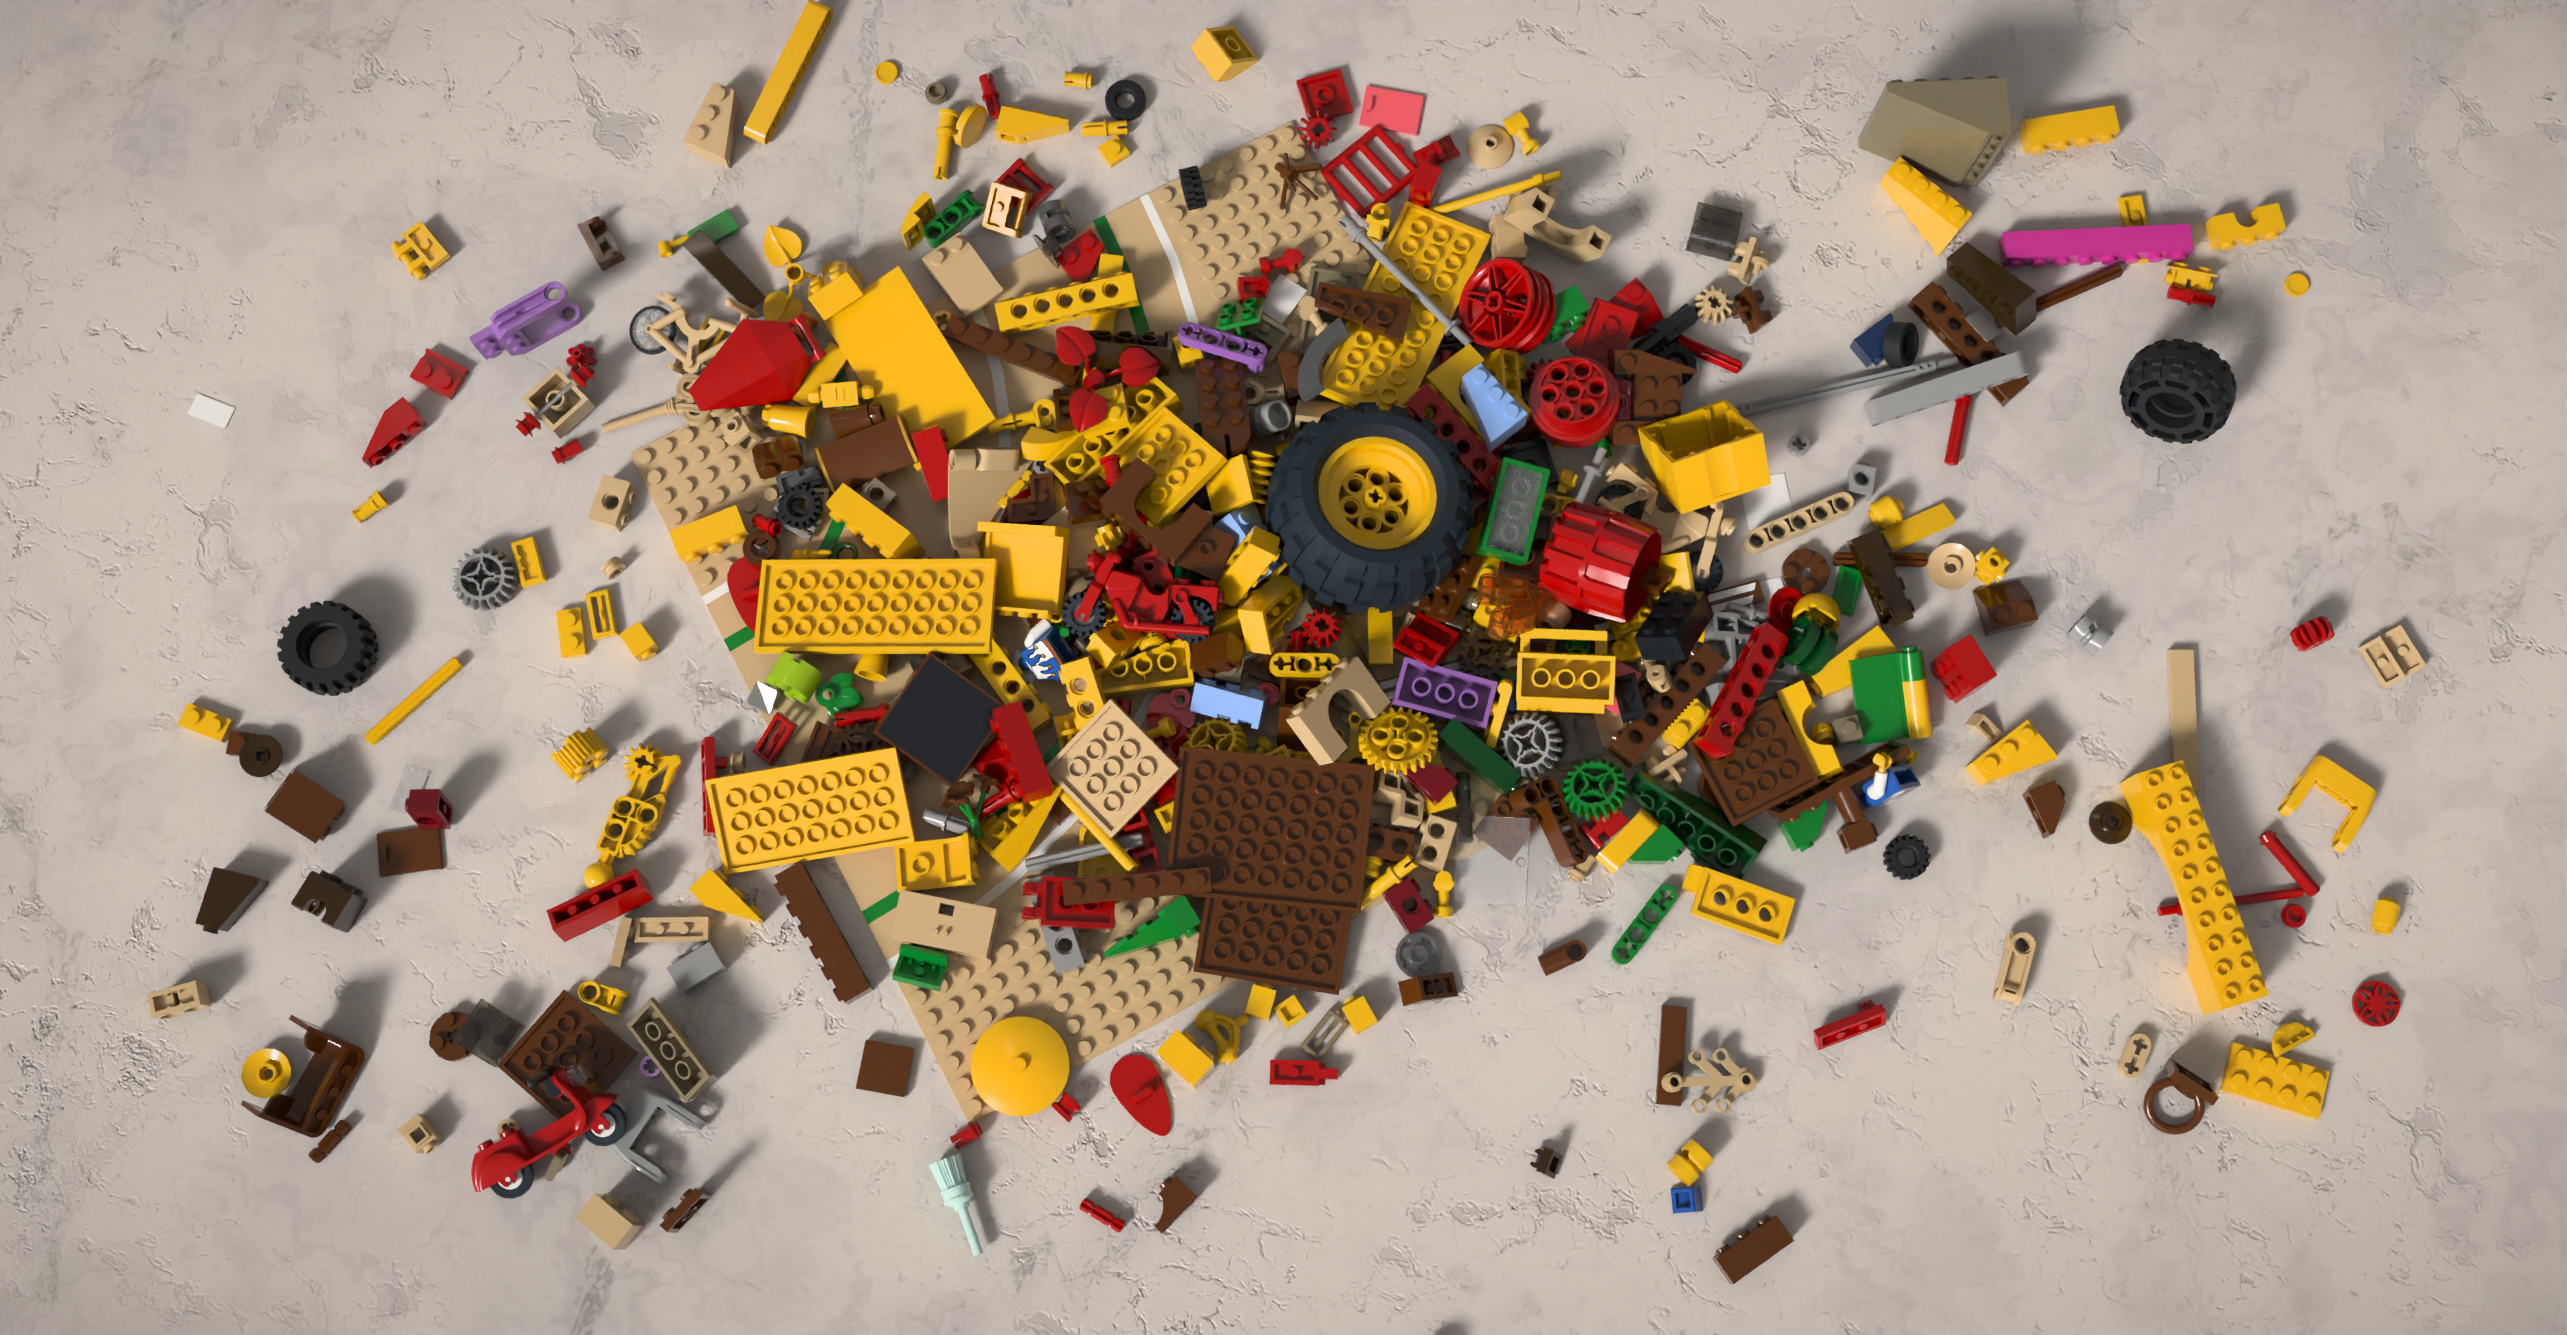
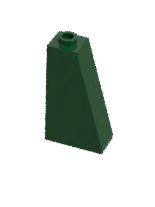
M1453 717L1438 736V746L1498 793L1506 797L1509 792L1521 785V782L1518 781L1521 774L1456 718Z

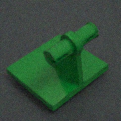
M1250 297L1244 300V302H1229L1219 308L1214 329L1223 331L1236 328L1238 336L1247 339L1244 326L1260 322L1265 298ZM1239 347V348H1235V349H1230V350H1232V351H1237V350L1240 349V347Z

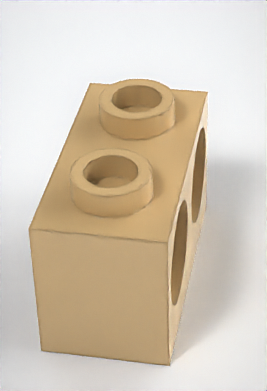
M1429 814L1428 820H1422L1419 833L1423 834L1421 843L1415 842L1412 856L1416 857L1415 860L1418 865L1438 872L1443 871L1456 830V822ZM1436 825L1440 826L1444 834L1440 837H1435L1431 834L1430 828ZM1428 848L1433 849L1436 852V858L1433 860L1426 859L1423 856V851Z
M196 980L147 994L151 1018L166 1020L211 1007L207 983Z

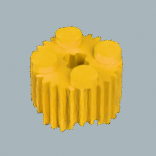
M591 727L586 728V731L583 733L579 730L572 733L564 740L566 744L559 752L555 750L551 755V758L568 778L573 779L576 783L586 778L587 772L593 767L598 769L607 762L605 756L608 754L609 749Z

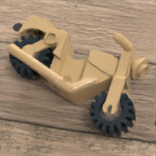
M1628 462L1625 465L1620 463L1618 466L1613 464L1605 474L1608 477L1605 483L1609 485L1614 481H1622L1630 484L1636 490L1633 491L1625 485H1609L1599 493L1595 505L1635 518L1639 503L1646 500L1640 521L1660 529V534L1662 535L1661 554L1671 553L1705 536L1701 550L1689 554L1695 592L1705 591V593L1717 588L1723 579L1724 573L1722 562L1718 559V556L1714 555L1719 532L1720 536H1723L1725 533L1729 536L1738 525L1735 523L1737 518L1734 516L1722 517L1724 510L1722 502L1708 506L1707 511L1714 512L1710 520L1707 516L1694 510L1681 514L1678 510L1664 513L1657 508L1656 499L1658 491L1655 490L1657 485L1647 477L1644 480L1636 475L1638 470Z

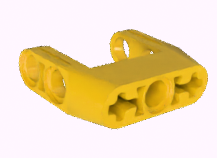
M2316 755L2298 776L2277 812L2288 817L2295 809L2299 808L2314 785L2350 809V812L2332 838L2331 848L2338 853H2342L2349 846L2369 815L2377 792L2330 759Z

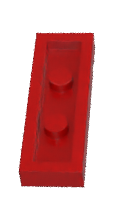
M1870 999L1858 1004L1859 1013L1814 1029L1815 1046L1818 1050L1886 1025V1011L1883 1005L1879 1004L1876 1006Z

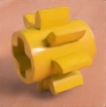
M1113 520L1097 527L1098 533L1095 534L1094 538L1098 547L1104 545L1106 550H1110L1123 543L1121 538L1124 537L1125 532L1119 524L1115 526Z

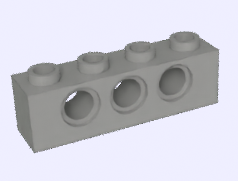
M1050 872L1038 876L1036 878L1027 880L1025 882L1041 883L1042 876L1055 877V875L1053 872ZM1037 895L1030 896L1033 907H1036ZM1041 927L1058 976L1086 967L1084 960L1088 959V955L1084 945L1079 946L1076 937L1081 936L1078 928L1062 927L1054 929L1052 927ZM1064 940L1072 942V949L1068 952H1062L1059 949L1060 943Z

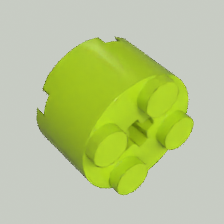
M782 651L765 682L776 689L779 687L784 690L783 694L788 698L807 704L824 676L809 663L802 659L801 661L797 659L793 661L794 655Z

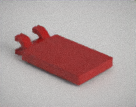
M1042 876L1041 883L1025 882L1023 885L1022 895H1037L1036 907L1024 906V909H1022V920L1040 919V927L1113 930L1115 901L1064 906L1062 881L1086 878Z

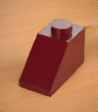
M1425 765V768L1417 766L1416 773L1411 769H1407V775H1404L1402 771L1400 772L1434 806L1458 783L1455 779L1457 777L1456 774L1448 767L1444 769L1441 765Z

